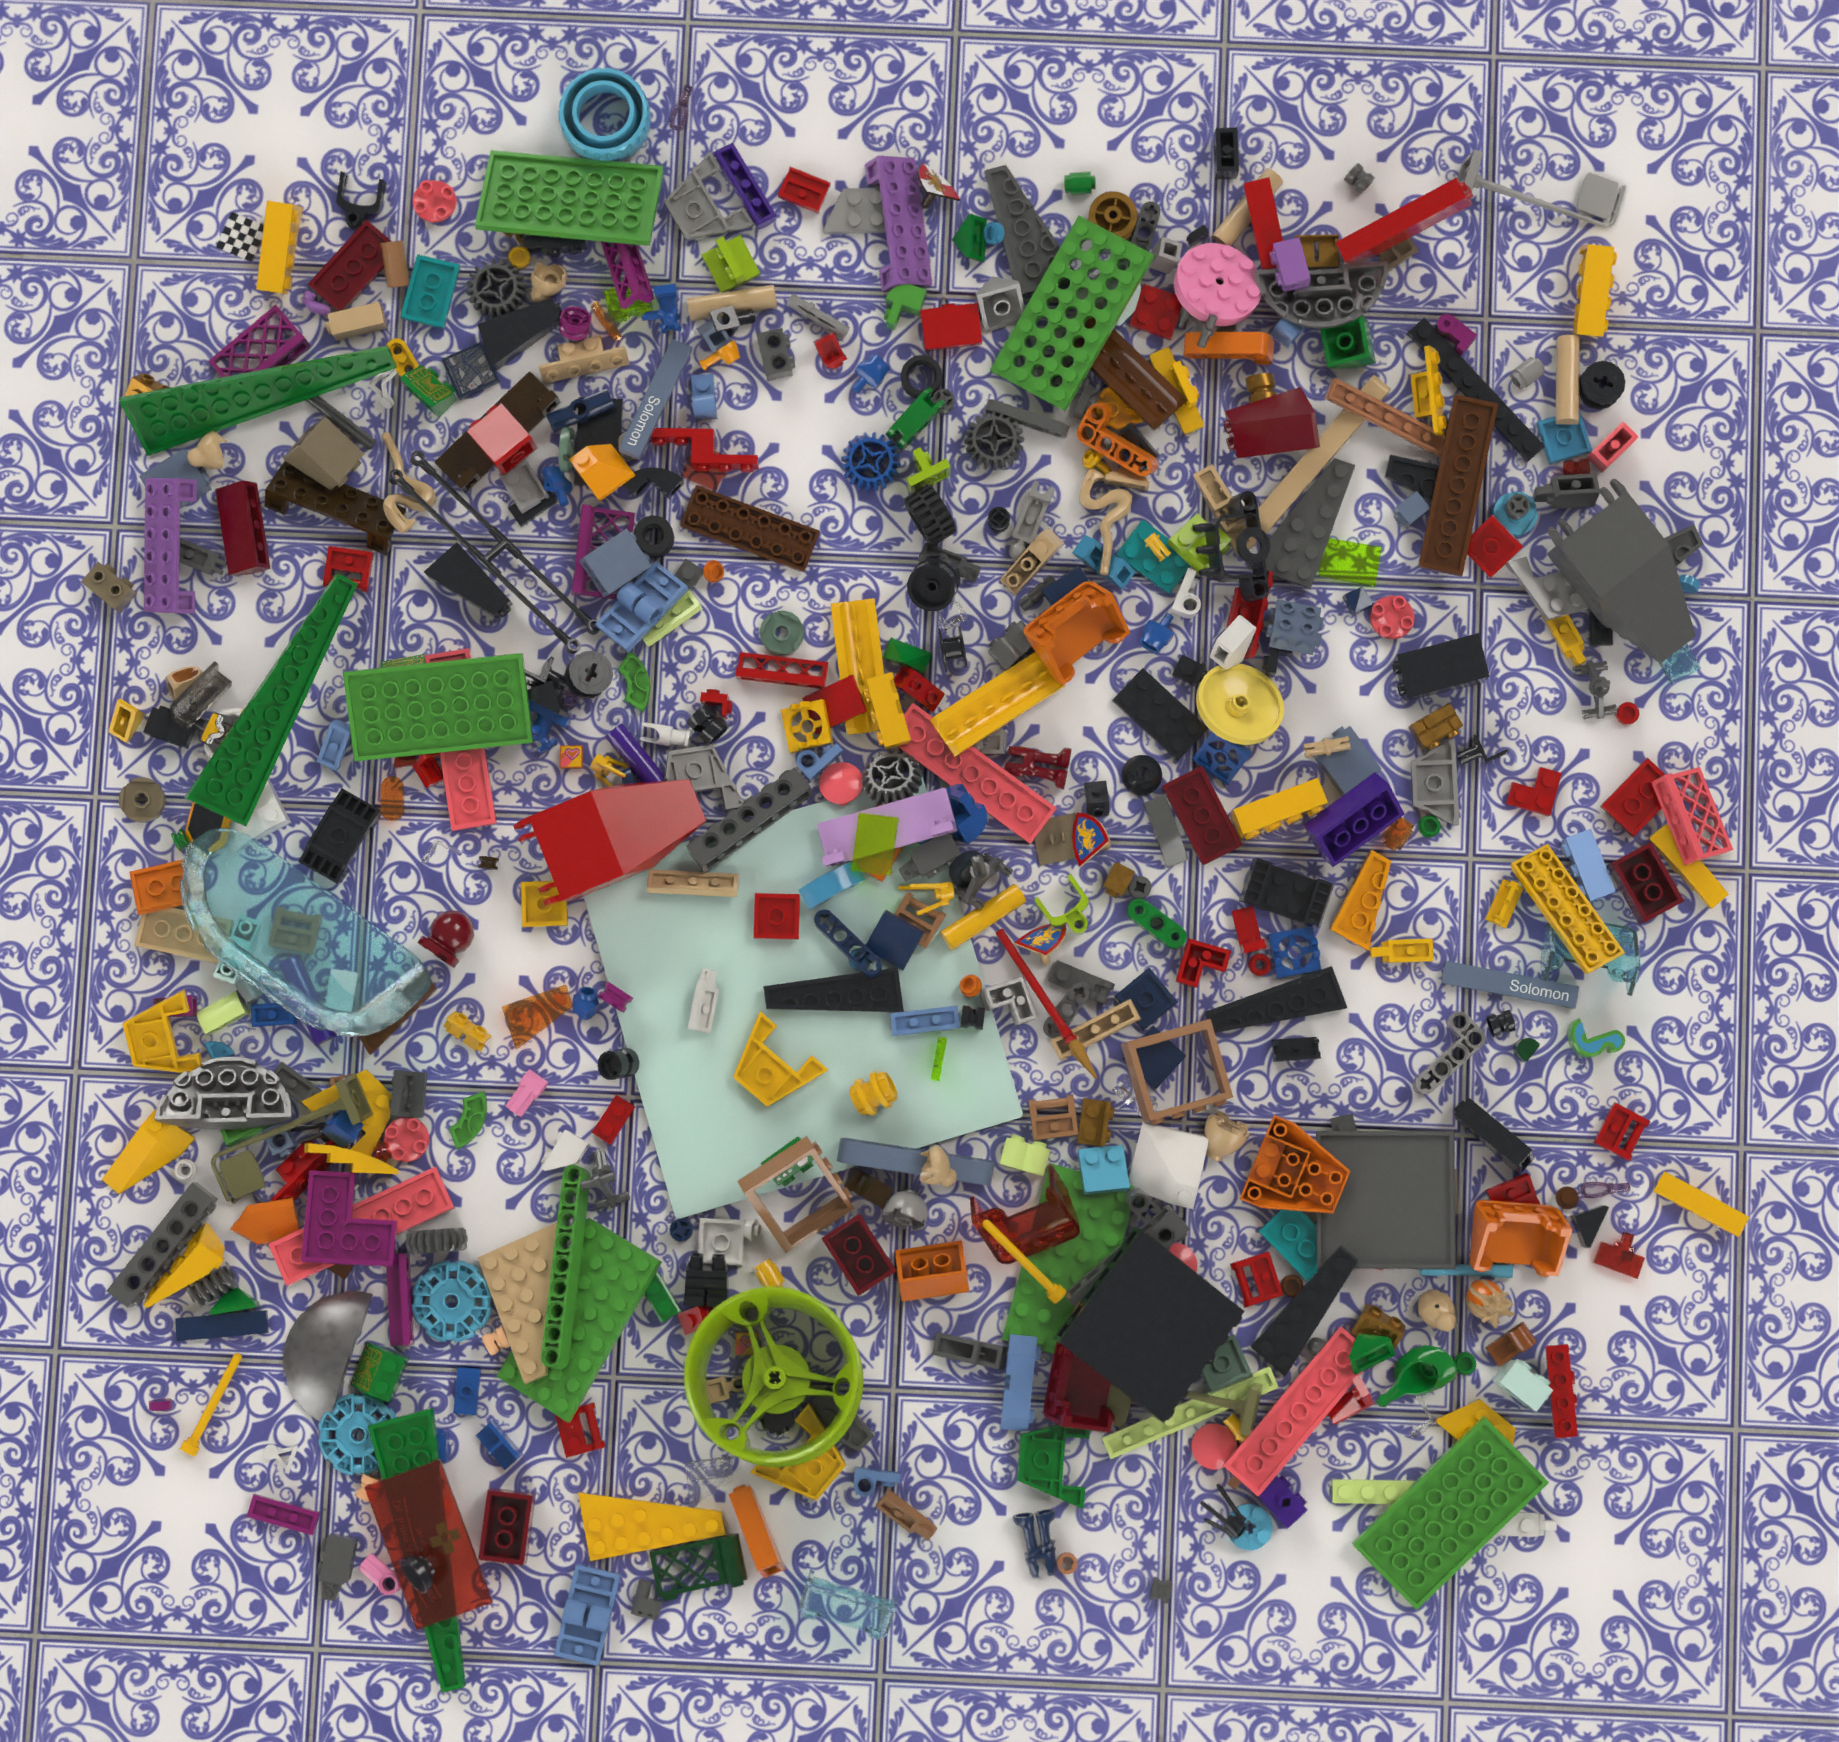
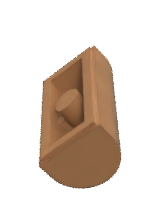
M403 240L380 243L387 287L409 285Z

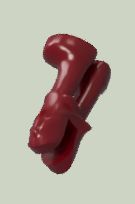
M1009 746L1008 755L1023 758L1022 764L1006 762L1004 769L1015 776L1026 775L1047 779L1054 782L1056 788L1064 790L1068 770L1042 768L1036 766L1035 762L1068 769L1072 748H1063L1060 753L1051 754L1039 752V749Z

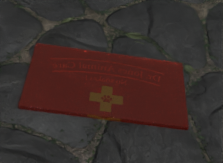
M436 1459L428 1464L364 1487L416 1630L476 1608L490 1605L493 1602L441 1459ZM407 1555H416L426 1558L435 1570L433 1587L426 1594L419 1592L408 1581L401 1569L400 1559Z

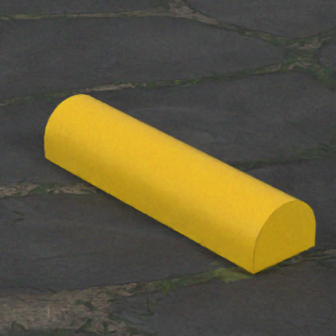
M1012 884L986 901L982 910L978 908L972 910L939 933L952 951L1025 904L1026 898L1016 884Z

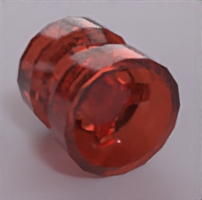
M1582 458L1579 461H1573L1572 459L1564 460L1563 474H1590L1589 460L1587 458Z

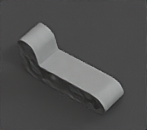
M1455 1012L1447 1018V1027L1456 1036L1457 1040L1415 1077L1412 1086L1416 1093L1425 1095L1433 1092L1484 1045L1486 1040L1484 1032L1465 1012ZM1455 1016H1460L1463 1019L1464 1024L1462 1028L1454 1026L1453 1019ZM1471 1033L1478 1035L1479 1042L1477 1045H1472L1469 1042V1035ZM1454 1048H1459L1462 1051L1463 1055L1460 1060L1453 1058L1452 1051ZM1438 1063H1442L1446 1067V1072L1442 1076L1437 1074L1435 1070ZM1432 1076L1434 1079L1427 1083L1428 1089H1421L1422 1083L1420 1080L1424 1081Z

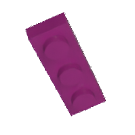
M253 1494L247 1514L249 1518L309 1535H314L320 1516L319 1511L258 1494Z

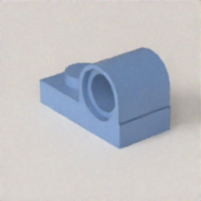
M1282 318L1273 329L1271 336L1286 348H1289L1306 327L1299 326Z
M713 373L691 375L695 421L718 419Z
M338 719L330 723L316 762L335 771L340 769L346 749L352 744L349 724Z
M837 743L834 746L828 745L821 752L823 755L821 758L813 751L804 750L797 757V765L804 776L812 782L844 752ZM805 757L814 759V764L811 767H804L802 765V760Z
M856 1466L854 1490L859 1496L867 1497L874 1492L876 1480L881 1481V1485L895 1487V1483H900L901 1472ZM862 1479H868L871 1482V1488L863 1491L859 1488L858 1482Z

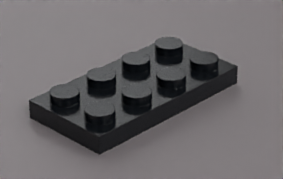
M1144 668L1112 700L1115 705L1177 762L1208 730L1205 724Z

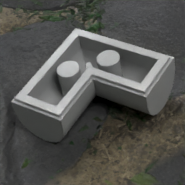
M1023 976L981 989L980 999L983 1007L989 1011L1008 1005L1015 1026L1038 1019Z

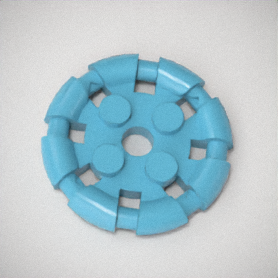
M445 1260L430 1266L427 1273L420 1275L412 1292L414 1302L411 1306L417 1324L419 1326L422 1325L427 1335L442 1342H446V1340L461 1342L472 1338L480 1327L484 1328L492 1313V1296L485 1277L483 1278L478 1272V1268L465 1261L450 1262V1260ZM456 1271L457 1278H449V1272ZM436 1277L439 1283L433 1287L430 1281ZM470 1278L476 1282L473 1288L466 1283ZM451 1294L455 1295L458 1299V1304L454 1308H450L446 1304V1298ZM423 1296H430L429 1305L423 1304ZM475 1298H482L481 1307L475 1306ZM431 1314L437 1319L434 1324L428 1319ZM469 1316L475 1320L470 1325L464 1321ZM447 1324H455L454 1331H447Z
M351 1393L337 1399L332 1414L329 1411L323 1414L318 1430H320L318 1443L324 1458L334 1465L333 1468L352 1476L355 1474L369 1475L380 1470L377 1458L372 1454L374 1447L368 1425L396 1417L392 1408L389 1409L384 1404V1400L366 1393L363 1395ZM363 1404V1411H355V1405ZM377 1410L383 1415L379 1420L372 1415ZM340 1411L345 1415L341 1420L336 1417ZM327 1414L332 1418L331 1421L326 1420ZM355 1428H361L364 1431L365 1436L363 1440L357 1441L353 1438ZM329 1430H336V1439H329ZM338 1449L345 1454L342 1458L335 1453ZM362 1457V1464H355L354 1458Z

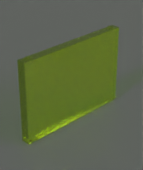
M1329 538L1320 562L1318 576L1375 586L1382 547Z
M859 813L851 871L891 876L899 823L898 817Z

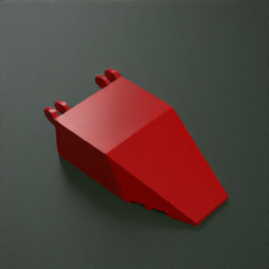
M685 779L618 784L592 790L526 817L515 823L513 827L515 830H520L525 826L532 825L534 832L521 835L518 840L519 842H524L534 837L537 838L554 881L538 888L539 893H545L555 887L559 895L546 898L543 901L544 905H551L562 901H574L654 868L659 861L667 854H670L675 847L686 840L707 820L691 780Z

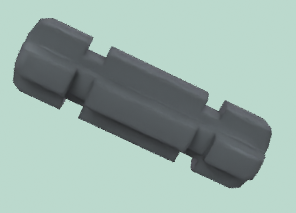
M1051 575L1047 576L1043 583H1039L1028 593L1027 597L1024 596L1019 601L1020 607L1027 611L1032 607L1033 603H1037L1044 597L1041 589L1054 582V577Z

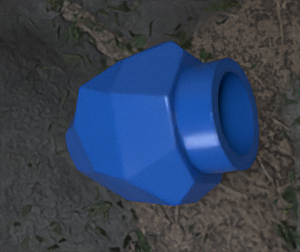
M581 987L578 993L573 996V1012L582 1020L591 1019L600 1007L596 996L597 991L594 988Z

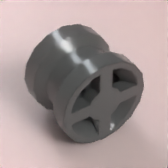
M939 389L933 394L932 401L936 404L943 399L947 404L938 414H948L954 407V396L947 389Z
M1522 494L1513 495L1505 505L1507 516L1515 520L1524 517L1530 509L1528 498Z
M1137 876L1131 880L1128 891L1134 899H1145L1150 894L1152 885L1148 878Z
M1154 1577L1149 1599H1160L1163 1603L1168 1604L1172 1581H1161L1158 1577Z

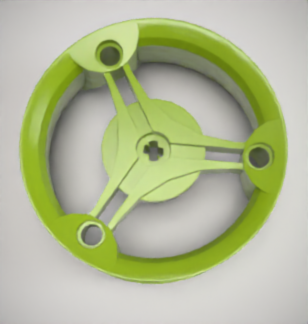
M772 1286L750 1289L738 1293L719 1304L697 1328L685 1359L684 1387L686 1398L700 1428L723 1450L744 1461L765 1467L799 1465L819 1457L832 1448L851 1426L858 1412L863 1393L864 1381L861 1357L852 1336L842 1321L829 1307L807 1293L786 1287ZM751 1309L758 1311V1317L754 1321H749L746 1317L747 1312ZM772 1309H789L804 1313L820 1322L830 1331L838 1342L846 1365L841 1368L836 1378H829L810 1372L806 1360L798 1351L775 1343L765 1323ZM736 1324L739 1327L748 1329L754 1354L748 1359L742 1373V1385L747 1397L737 1414L730 1420L717 1418L714 1414L707 1392V1369L716 1344L723 1334L732 1325ZM761 1325L768 1346L760 1348L753 1327ZM777 1372L780 1373L779 1378L781 1381L771 1384L772 1378L770 1376L773 1373L777 1375ZM811 1380L833 1383V1392L811 1389ZM843 1383L849 1384V1391L845 1395H840L838 1392L839 1386ZM806 1396L833 1397L835 1404L840 1408L832 1423L819 1436L802 1446L783 1451H765L750 1446L751 1442L747 1432L766 1412L770 1414L790 1412L797 1408L805 1400ZM753 1404L758 1409L744 1427L737 1424ZM737 1428L739 1430L738 1437L729 1440L727 1436L729 1429Z

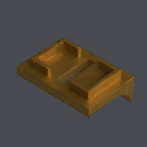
M1339 234L1294 236V238H1300L1308 268H1339V252L1336 244L1339 240ZM1314 242H1318V262H1315Z

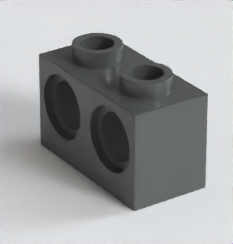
M782 328L757 333L767 381L793 376L792 369L796 368L793 355H788L787 348L791 347L788 334H783ZM771 340L780 341V345L776 348H772L768 344ZM776 361H783L785 363V366L781 369H776L773 365Z

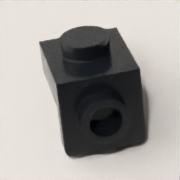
M1270 647L1268 655L1263 657L1262 669H1266L1265 675L1274 677L1277 671L1278 656L1290 657L1293 651Z
M1107 782L1084 783L1087 814L1093 817L1108 816L1109 796Z

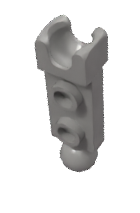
M1036 480L1033 482L1011 536L1012 539L1017 540L1009 548V555L1014 560H1017L1026 550L1025 544L1030 545L1035 540L1054 494V487H1049L1045 494H1040L1038 492L1039 482Z

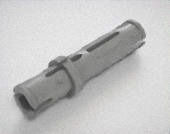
M794 293L786 306L801 313L803 318L811 319L841 339L846 337L850 329L849 326L844 325L816 308L814 303H808Z

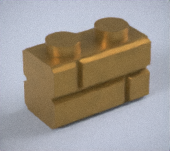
M1448 703L1411 724L1408 728L1420 749L1428 748L1430 751L1441 744L1439 740L1447 737L1449 740L1460 734L1458 729L1463 724L1458 715H1456L1452 705Z

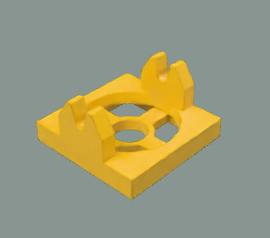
M824 699L812 702L802 701L799 704H791L789 708L781 709L789 753H796L833 743ZM808 709L815 711L821 719L815 721L810 718ZM801 711L802 720L799 725L791 727L793 718ZM807 720L813 723V730L809 733H805L802 729L803 723ZM822 727L820 736L814 739L813 734L816 732V729ZM801 732L806 735L807 742L798 741L793 734Z

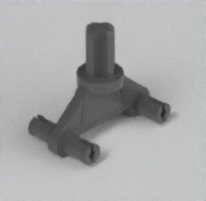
M1183 306L1180 310L1181 317L1177 326L1185 329L1189 318H1191L1201 328L1200 332L1202 334L1197 343L1201 348H1206L1209 337H1212L1216 332H1236V325L1214 326L1218 319L1214 314H1209L1205 323L1193 317Z
M1590 661L1586 662V665L1573 667V671H1575L1573 673L1574 676L1588 674L1590 678L1589 691L1594 697L1595 708L1582 710L1584 720L1594 717L1602 719L1604 715L1617 714L1616 704L1604 706V696L1610 689V680L1600 677L1597 673L1598 671L1608 670V665L1605 666L1607 661L1598 663Z
M988 853L983 855L987 862H984L981 855H973L971 857L972 866L970 867V874L972 878L967 891L958 886L954 888V894L961 897L965 904H971L979 910H982V907L984 908L985 902L977 898L976 893L991 875L999 871L1006 877H1010L1013 873V869L1003 864V860L1000 858L995 859Z
M596 1149L592 1154L595 1167L592 1170L593 1178L580 1181L582 1190L596 1187L603 1191L607 1198L595 1201L597 1210L609 1206L614 1208L619 1203L630 1201L628 1191L617 1195L614 1194L610 1182L616 1181L615 1173L612 1172V1167L607 1163L606 1151L604 1149Z

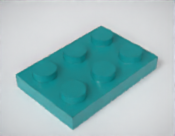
M417 254L400 316L401 319L444 329L461 269L460 264Z
M1142 519L1116 553V556L1125 560L1135 571L1169 595L1191 566L1167 544L1169 538ZM1154 532L1156 535H1160L1159 539L1171 552L1161 562L1152 550L1145 546L1144 540Z
M1280 1209L1258 1232L1307 1281L1319 1270L1317 1269V1226L1303 1211Z

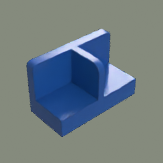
M495 1420L490 1421L486 1427L476 1434V1437L487 1448V1453L489 1455L492 1454L504 1470L523 1455Z

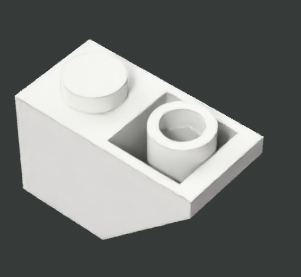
M1239 615L1217 638L1209 657L1225 670L1242 663L1257 628L1243 616Z
M564 1130L563 1133L559 1132L553 1141L555 1147L551 1152L547 1151L541 1160V1163H543L541 1169L550 1171L572 1164H579L590 1143L568 1130Z

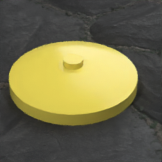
M1239 663L1226 670L1220 665L1214 667L1203 677L1196 692L1197 710L1203 722L1217 736L1232 743L1241 745L1261 743L1276 732L1283 719L1284 703L1277 686L1263 672L1245 664Z

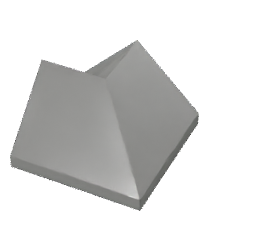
M992 276L976 293L975 301L978 303V311L985 333L1016 324L1025 310L1019 281Z

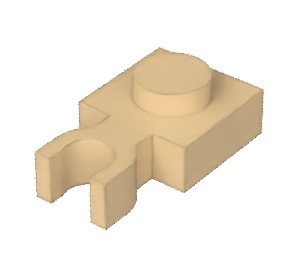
M726 1376L708 1380L707 1392L710 1404L731 1399V1391H744L743 1387L740 1389L735 1387V1382L742 1380V1376L735 1377L730 1382H727Z

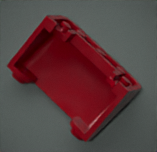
M1057 1341L1043 1411L1045 1418L1062 1427L1110 1433L1115 1420L1112 1410L1106 1406L1111 1383Z

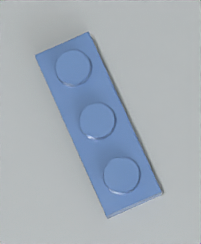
M958 1005L890 1013L893 1036L960 1029Z

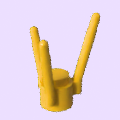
M598 754L593 759L590 769L595 772L594 777L600 779L609 787L613 785L604 775L608 776L612 772L625 778L626 775L613 768V766L617 765L624 768H629V766L607 755L604 757Z
M951 881L898 886L899 890H933L935 900H940L917 911V916L938 907L949 905V900L954 899V888Z

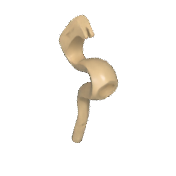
M383 433L381 437L393 458L395 469H399L403 473V478L415 489L414 491L433 507L436 503V495L433 488L424 482L406 476L403 459L390 433ZM403 494L389 495L383 503V510L388 521L401 533L409 531L413 527L415 520L406 519L396 504H401L414 511H427L414 498Z
M1090 468L1081 485L1079 494L1080 504L1087 509L1094 510L1101 509L1114 502L1118 504L1116 508L1111 510L1102 519L1100 525L1104 541L1100 574L1108 575L1113 548L1110 527L1113 523L1130 513L1132 495L1127 490L1114 489L1097 500L1091 499L1090 491L1094 483L1103 481L1105 477L1096 469Z

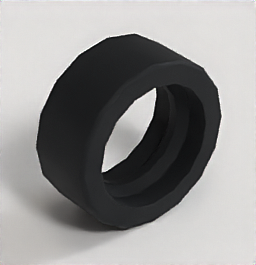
M918 355L908 359L901 371V385L905 393L917 399L924 391L911 386L908 376L910 371L917 365H925L932 369L935 376L934 383L931 385V388L934 390L931 394V397H933V394L942 385V369L938 362L932 357Z

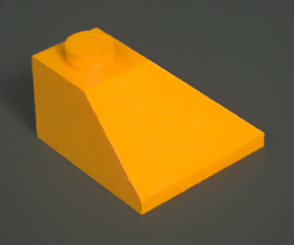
M612 444L586 446L569 459L577 473L599 501L636 476Z

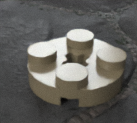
M138 777L132 779L121 789L119 794L121 810L128 818L136 822L145 823L159 818L165 807L166 798L163 788L149 778ZM141 794H145V797L148 798L144 806L137 802V798H141Z

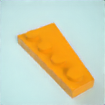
M1373 850L1369 851L1329 927V930L1367 951L1370 950V941L1375 930V921L1380 909V900L1383 889H1385L1391 860Z

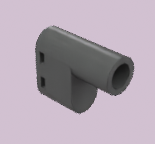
M639 1579L631 1614L657 1620L663 1601L649 1598L652 1582Z

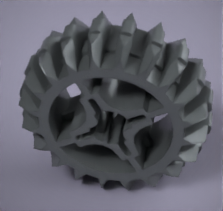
M491 259V265H487L483 261V268L480 269L476 266L477 274L470 273L469 275L474 281H467V286L470 288L466 290V293L471 296L468 299L469 302L474 304L473 307L476 311L480 310L481 315L484 316L488 312L489 318H493L495 313H497L498 317L502 316L503 312L506 314L510 313L509 310L511 308L514 311L518 310L515 304L522 305L523 300L520 297L526 296V292L522 290L526 288L525 282H521L524 279L523 275L518 274L519 269L517 267L512 268L511 262L506 263L504 266L503 259H500L498 264L495 263L494 259ZM493 274H504L509 278L497 279ZM485 278H488L487 285L479 292L481 283ZM492 281L495 282L496 286L498 285L501 296H498L497 292L494 291ZM514 286L511 296L505 300V293L511 289L510 287ZM496 299L499 304H490L483 300Z
M994 410L991 412V417H988V414L983 412V420L976 416L975 421L977 424L969 423V427L972 430H966L965 435L969 438L964 439V443L970 445L966 447V452H973L970 455V459L974 460L978 457L976 465L980 466L982 462H985L984 469L986 470L989 468V464L993 465L994 471L997 470V464H1000L1001 468L1005 469L1006 461L1008 464L1013 465L1012 457L1018 459L1020 455L1017 451H1023V446L1019 444L1024 442V437L1019 436L1023 433V430L1021 428L1016 429L1019 422L1014 421L1010 423L1012 421L1010 416L1004 419L1003 411L999 417L996 416ZM991 425V430L988 434L977 437L981 429ZM997 425L1006 428L1011 436L1000 433ZM993 431H995V437H997L998 440L995 450L994 444H992L991 441L993 437ZM1012 444L1005 454L998 456V450L1001 447ZM977 445L989 448L991 456L984 454Z
M897 749L894 753L887 750L884 755L879 752L878 758L871 756V763H866V770L862 772L864 791L872 801L876 800L878 805L883 802L888 804L913 797V793H918L919 786H922L920 765L917 761L915 762L913 756L908 757L906 751L900 754ZM903 770L909 773L908 778L902 774ZM876 778L880 779V781L882 782L881 786H878L875 783Z
M464 1228L419 1230L406 1233L405 1242L407 1252L410 1254L462 1251L467 1248L468 1236Z

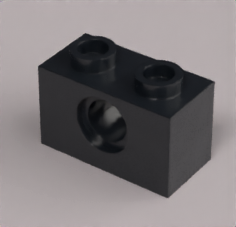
M1215 128L1213 136L1215 179H1237L1239 172L1238 128Z

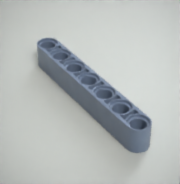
M840 1138L837 1161L845 1164L921 1175L927 1157L920 1154L927 1150L852 1138ZM946 1153L949 1158L950 1168L954 1169L957 1173L956 1181L991 1185L994 1161Z

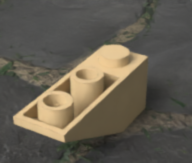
M1049 528L1042 531L1002 576L1000 581L1014 595H1017L1065 543Z

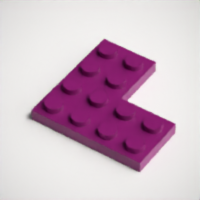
M309 1170L301 1262L394 1267L398 1221L352 1218L356 1173Z

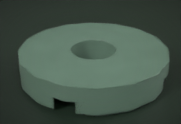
M572 427L562 428L560 435L559 467L561 472H570L573 467L569 461L575 455V445L571 441V439L575 440V432Z
M782 610L771 613L764 619L760 628V637L764 647L771 653L788 655L796 651L802 644L804 629L796 615ZM780 627L786 628L788 630L787 637L783 639L778 638L776 630Z

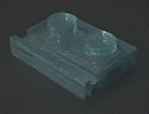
M1687 643L1660 664L1671 685L1701 669Z

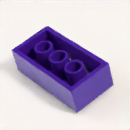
M1374 772L1303 826L1319 855L1334 867L1405 814L1389 783Z

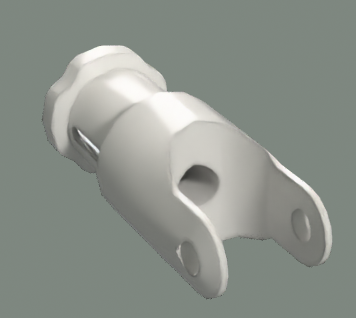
M647 722L641 724L645 727L654 728L659 733V738L640 737L641 741L665 746L672 744L683 746L684 748L690 747L692 730L690 729L682 731L674 729L673 726Z

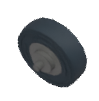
M967 851L957 856L951 863L949 876L956 886L964 889L968 888L972 878L970 874V867L972 866L971 857L973 855H981L984 862H987L978 851Z

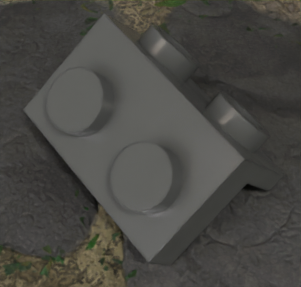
M394 1070L392 1099L389 1104L390 1115L415 1118L424 1117L427 1073Z

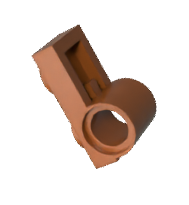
M1521 1322L1485 1348L1497 1366L1500 1367L1517 1354L1528 1350L1537 1340L1525 1323Z

